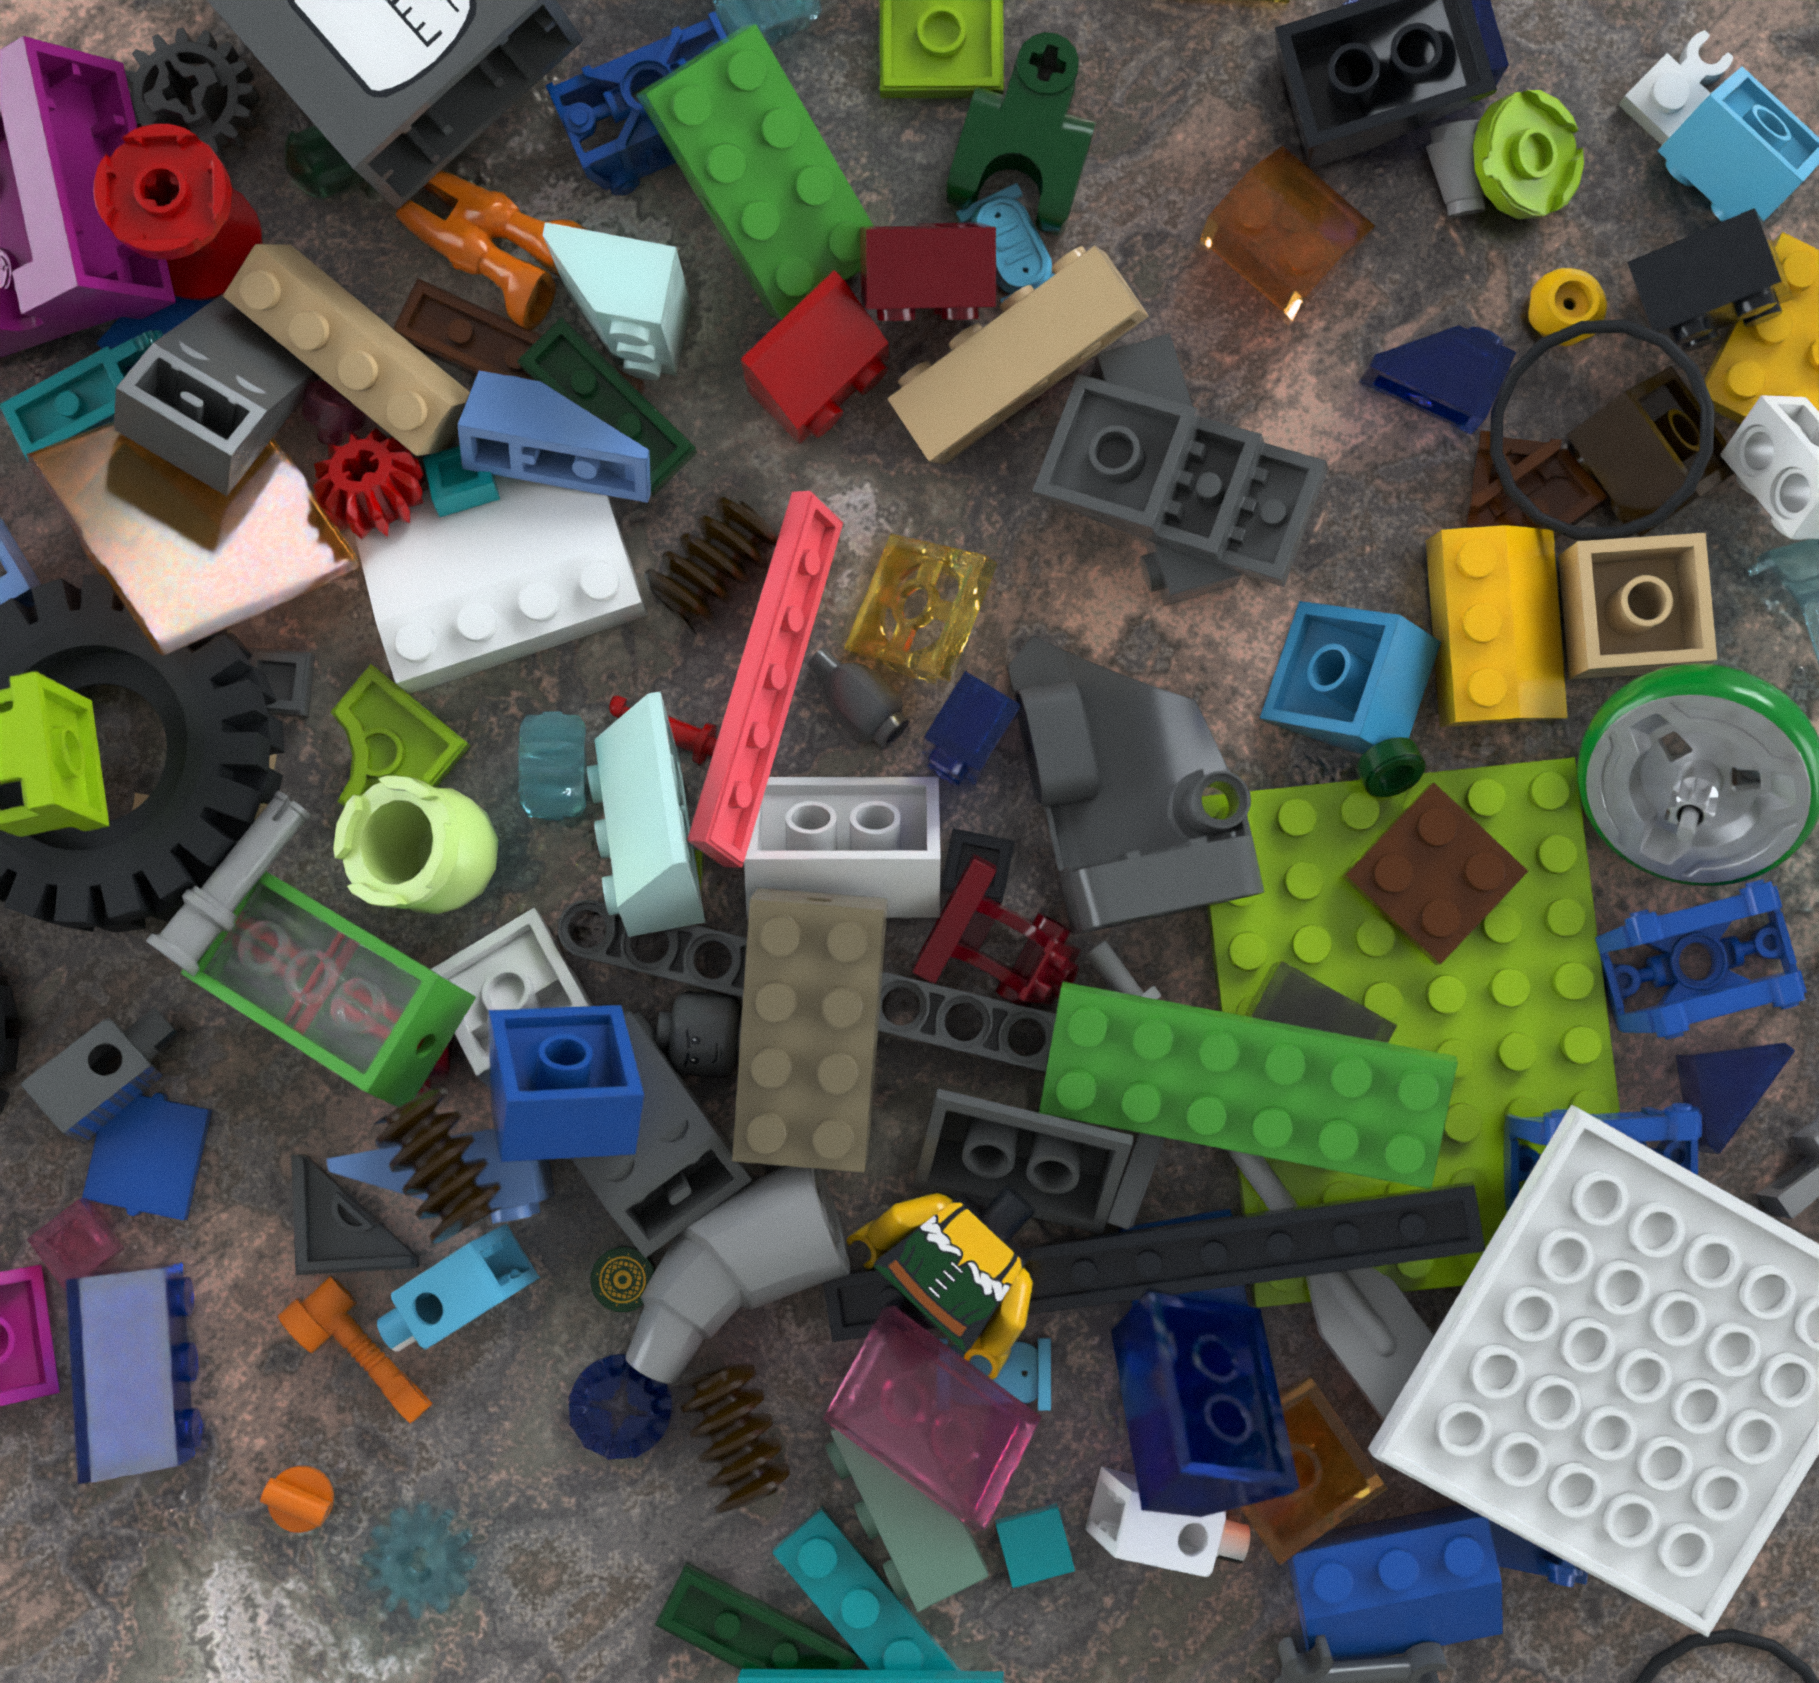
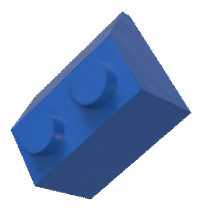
M621 1005L489 1010L488 1036L491 1110L500 1162L636 1154L644 1093Z

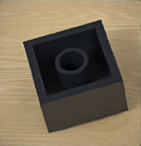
M1755 208L1627 262L1652 330L1667 335L1678 346L1681 345L1684 352L1693 351L1717 341L1720 338L1718 329L1743 320L1745 327L1766 322L1783 312L1780 304L1794 299L1769 230Z

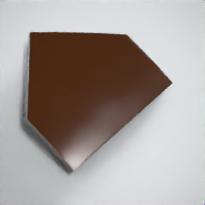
M1481 430L1466 528L1508 525L1547 529L1535 524L1505 494L1490 456V431ZM1503 437V453L1516 486L1542 513L1575 526L1604 505L1607 496L1581 467L1567 449H1561L1562 439L1551 438L1549 442H1539ZM1553 531L1554 540L1559 538L1561 534Z

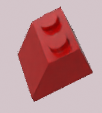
M834 270L741 358L747 391L799 444L811 433L816 438H819L828 432L842 416L843 410L839 407L856 390L861 395L868 393L886 375L889 369L885 365L889 360V342L844 279Z

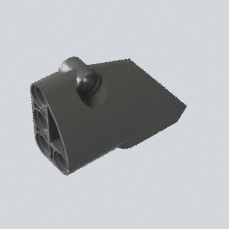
M1033 635L1007 666L1034 795L1039 807H1045L1072 935L1172 915L1264 893L1247 817L1251 806L1249 789L1238 775L1229 771L1196 700L1127 677L1062 650ZM1205 788H1216L1226 796L1229 803V811L1225 819H1215L1204 811L1202 794Z

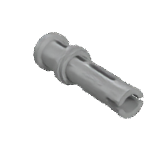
M277 790L271 802L201 889L195 885L191 890L187 889L182 895L185 902L160 934L152 933L146 942L194 977L200 970L197 962L222 931L230 932L236 925L234 921L237 916L233 914V911L304 822L311 818V814L294 800L293 802L289 801L290 798Z

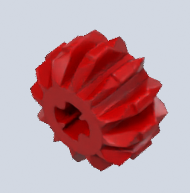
M377 428L372 430L365 439H361L350 430L349 443L342 447L328 444L329 459L314 463L317 482L313 487L321 509H325L331 524L336 526L339 531L350 528L352 533L356 534L361 540L372 528H377L379 532L388 537L390 523L395 520L410 523L411 512L409 507L423 504V491L420 486L424 482L422 478L423 470L418 459L413 458L410 450L394 437L387 439L386 435L382 434Z

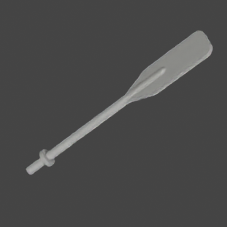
M1106 940L1085 954L1110 991L1158 999L1162 996L1155 985L1143 992ZM1226 1150L1269 1210L1298 1206L1264 1157ZM1372 1267L1306 1276L1319 1335L1378 1417L1384 1422L1434 1337L1396 1283Z

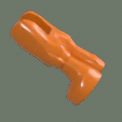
M441 170L423 187L439 200L454 208L446 221L410 200L396 211V217L421 241L448 258L455 269L472 275L482 274L494 282L503 291L507 315L524 329H534L543 321L553 304L556 294L555 281L543 269L499 249L492 242V239L503 238L511 241L527 251L548 271L560 277L543 237L546 221H541L521 213L517 205L503 192L489 191L461 177ZM558 219L546 222L588 230L580 224L568 219Z

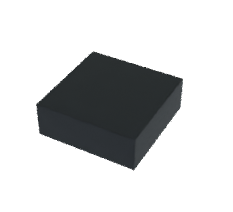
M953 828L940 891L946 893L953 892L974 853L996 865L997 872L984 896L1002 904L1015 841Z

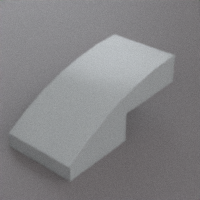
M1819 1116L1791 1136L1806 1158L1756 1194L1770 1215L1793 1219L1819 1197Z

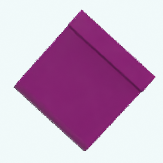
M22 36L0 49V358L119 317L142 320L176 303L167 260L141 256L120 243L98 214L95 205L93 188L95 173L99 163L106 153L111 157L114 151L125 143L122 137L137 128L123 62Z

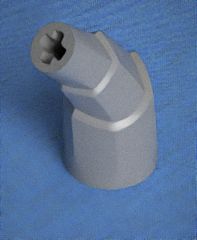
M792 1166L777 1169L747 1184L675 1237L641 1296L644 1308L626 1354L627 1362L634 1369L656 1381L676 1384L703 1339H711L740 1307L752 1310L850 1274V1260L844 1233L831 1192L821 1169Z

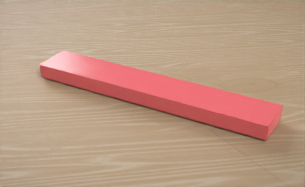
M794 491L791 493L687 838L689 843L723 867L742 868L843 526V522L811 491Z

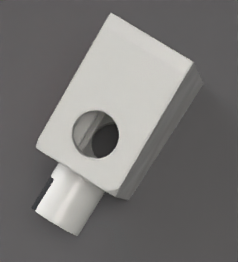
M1101 1466L1085 1530L1115 1558L1203 1577H1209L1213 1572L1216 1558L1241 1564L1244 1561L1250 1544L1249 1526L1227 1520L1226 1511L1206 1496L1194 1491Z

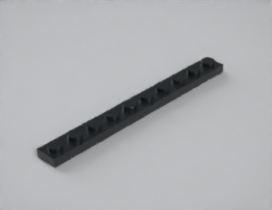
M1473 1182L1021 1246L1030 1255L1024 1268L1030 1274L1033 1282L1028 1315L1485 1251L1476 1190ZM875 1267L850 1270V1274L823 1283L832 1342L938 1328Z

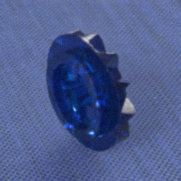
M626 1354L609 1355L590 1364L580 1373L568 1397L570 1426L574 1429L584 1448L604 1456L607 1460L636 1458L645 1453L660 1441L671 1419L672 1398L668 1384L651 1379L634 1369L627 1362ZM625 1380L627 1381L625 1391L628 1392V1403L637 1406V1410L646 1411L647 1415L638 1413L637 1416H626L622 1425L618 1427L617 1434L612 1433L614 1424L611 1423V1412L603 1410L600 1405L593 1404V1401L612 1400L617 1390L621 1388L622 1381Z

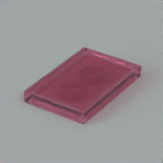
M893 1305L882 1309L823 1420L973 1531L987 1529L1042 1417Z

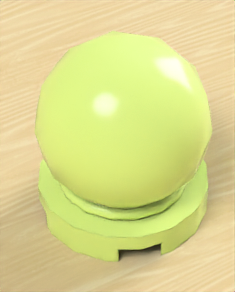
M386 775L378 778L381 783L373 785L362 796L353 795L347 801L336 823L333 851L335 858L343 860L346 876L352 883L347 885L351 893L372 905L409 908L418 913L440 914L457 910L483 894L496 870L499 839L487 812L472 799L453 788H437L422 780Z

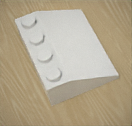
M495 475L500 500L439 518L431 499L430 490H427L422 495L423 504L409 507L411 512L410 523L398 520L390 523L388 537L379 532L377 528H372L362 540L355 534L376 625L395 683L407 693L413 694L648 616L610 497Z

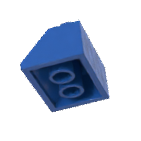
M1461 1504L1283 1539L1306 1652L1314 1647L1317 1635H1325L1333 1661L1383 1658L1403 1654L1412 1646L1422 1642H1436L1443 1646L1503 1634L1502 1581L1489 1520Z

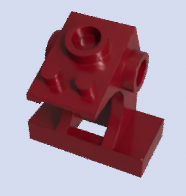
M973 853L941 911L940 918L935 922L913 963L912 973L936 984L951 956L969 963L1000 980L995 992L1016 1005L1029 1008L1032 1002L1051 1005L1055 997L1059 999L1063 982L1074 983L1079 970V966L1075 964V961L1082 949L1067 941L1072 930L1060 922L1040 912L1031 921L984 896L997 872L996 865ZM995 920L1028 937L1012 967L979 950Z

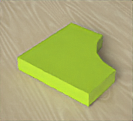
M372 664L368 666L330 711L345 730L352 752L350 778L338 799V802L344 807L353 795L362 796L373 785L381 783L378 778L386 775L410 777L437 787L471 747L469 743Z

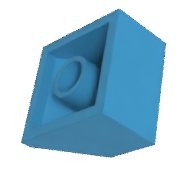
M1299 601L1259 719L1289 731L1360 754H1364L1372 746L1387 739L1396 737L1409 738L1441 641L1398 614Z

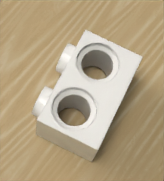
M1761 395L1720 456L1736 473V481L1740 487L1755 496L1772 516L1771 522L1780 533L1794 540L1819 539V411L1806 397Z

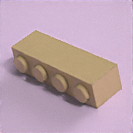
M255 244L223 297L413 454L421 456L449 449L458 436L457 424L470 392L292 245Z
M1083 246L1070 251L1052 266L1051 269L1055 274L1053 277L1035 290L1031 285L1017 290L1001 303L1000 309L1003 313L985 327H982L980 323H976L964 329L949 342L948 345L952 350L950 353L933 365L930 361H924L916 365L898 380L901 389L887 399L929 462L945 465L1149 317L1107 253L1096 246H1093L1088 251Z

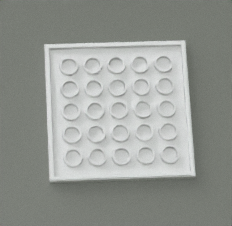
M1571 1104L1375 1435L1368 1450L1374 1458L1708 1637L1819 1454V1244Z

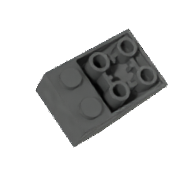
M220 295L152 343L118 384L115 392L114 430L227 496L320 376Z
M627 1009L623 1014L644 1093L636 1154L571 1159L606 1210L646 1258L742 1189L752 1179L743 1162H732L733 1145L632 1012Z

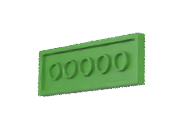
M1063 982L1039 1113L1432 1189L1458 1061L1454 1055Z

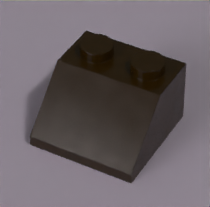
M1670 366L1624 391L1566 434L1575 446L1574 453L1577 461L1586 472L1596 476L1611 497V506L1614 513L1622 523L1627 524L1654 513L1683 486L1700 449L1701 409L1698 401L1673 366ZM1715 425L1713 452L1695 492L1664 521L1735 474L1720 456L1728 443ZM1658 525L1641 531L1637 535L1642 537Z

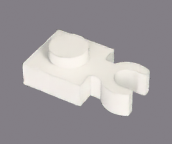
M1705 30L1697 33L1688 42L1681 52L1679 63L1666 53L1618 104L1661 145L1670 138L1711 94L1702 85H1708L1717 81L1733 61V56L1729 52L1715 64H1707L1700 59L1698 51L1710 36Z

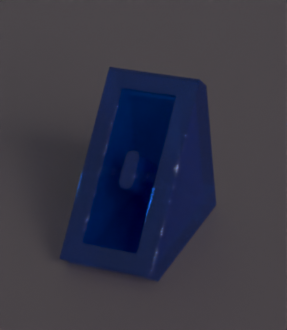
M1761 1043L1676 1055L1683 1103L1698 1107L1702 1113V1137L1698 1139L1699 1152L1720 1154L1796 1050L1786 1043Z

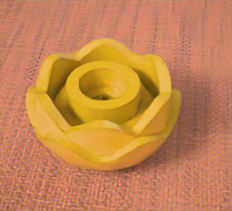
M1575 268L1556 269L1542 276L1531 289L1529 321L1532 327L1543 337L1580 321L1605 319L1607 310L1605 293L1599 282L1591 274ZM1564 301H1571L1574 308L1572 310L1566 309ZM1582 334L1559 344V346H1572L1593 337L1595 334Z

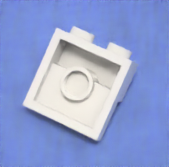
M535 907L431 969L476 996L475 1001L457 1028L455 1035L476 1076L490 1089L489 1010L593 1006L578 976L569 967L547 924Z

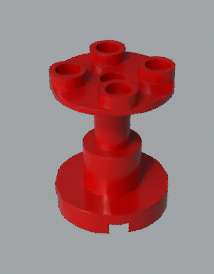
M151 124L132 130L122 137L125 143L118 147L111 157L106 153L97 167L93 191L98 214L120 243L141 256L167 260L176 297L202 301L215 299L220 295L223 296L255 244H262V228L257 213L243 194L232 188L226 168L211 147L202 142L196 134L184 127L171 124Z

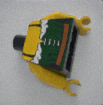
M1006 1185L984 1210L980 1209L965 1194L960 1195L954 1201L939 1193L894 1204L876 1220L866 1223L847 1238L848 1246L860 1240L869 1247L871 1259L864 1263L863 1266L866 1269L875 1267L965 1352L963 1361L966 1364L970 1362L974 1355H981L987 1358L992 1365V1370L987 1378L994 1380L1010 1357L1012 1346L1026 1326L1033 1286L1030 1274L1024 1268L1030 1255L1012 1237L1032 1217L1035 1210L1017 1191Z

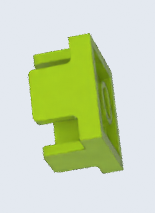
M36 671L9 677L11 688L0 690V785L21 780L24 806L1 810L0 830L23 837L66 827H74L84 832L109 827L92 700Z

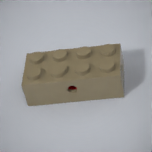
M758 888L750 898L732 1162L865 1172L870 1147L888 898Z

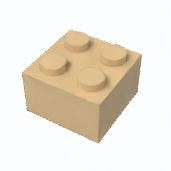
M1706 533L1577 541L1558 555L1569 680L1644 675L1651 671L1674 665L1711 664L1717 661Z

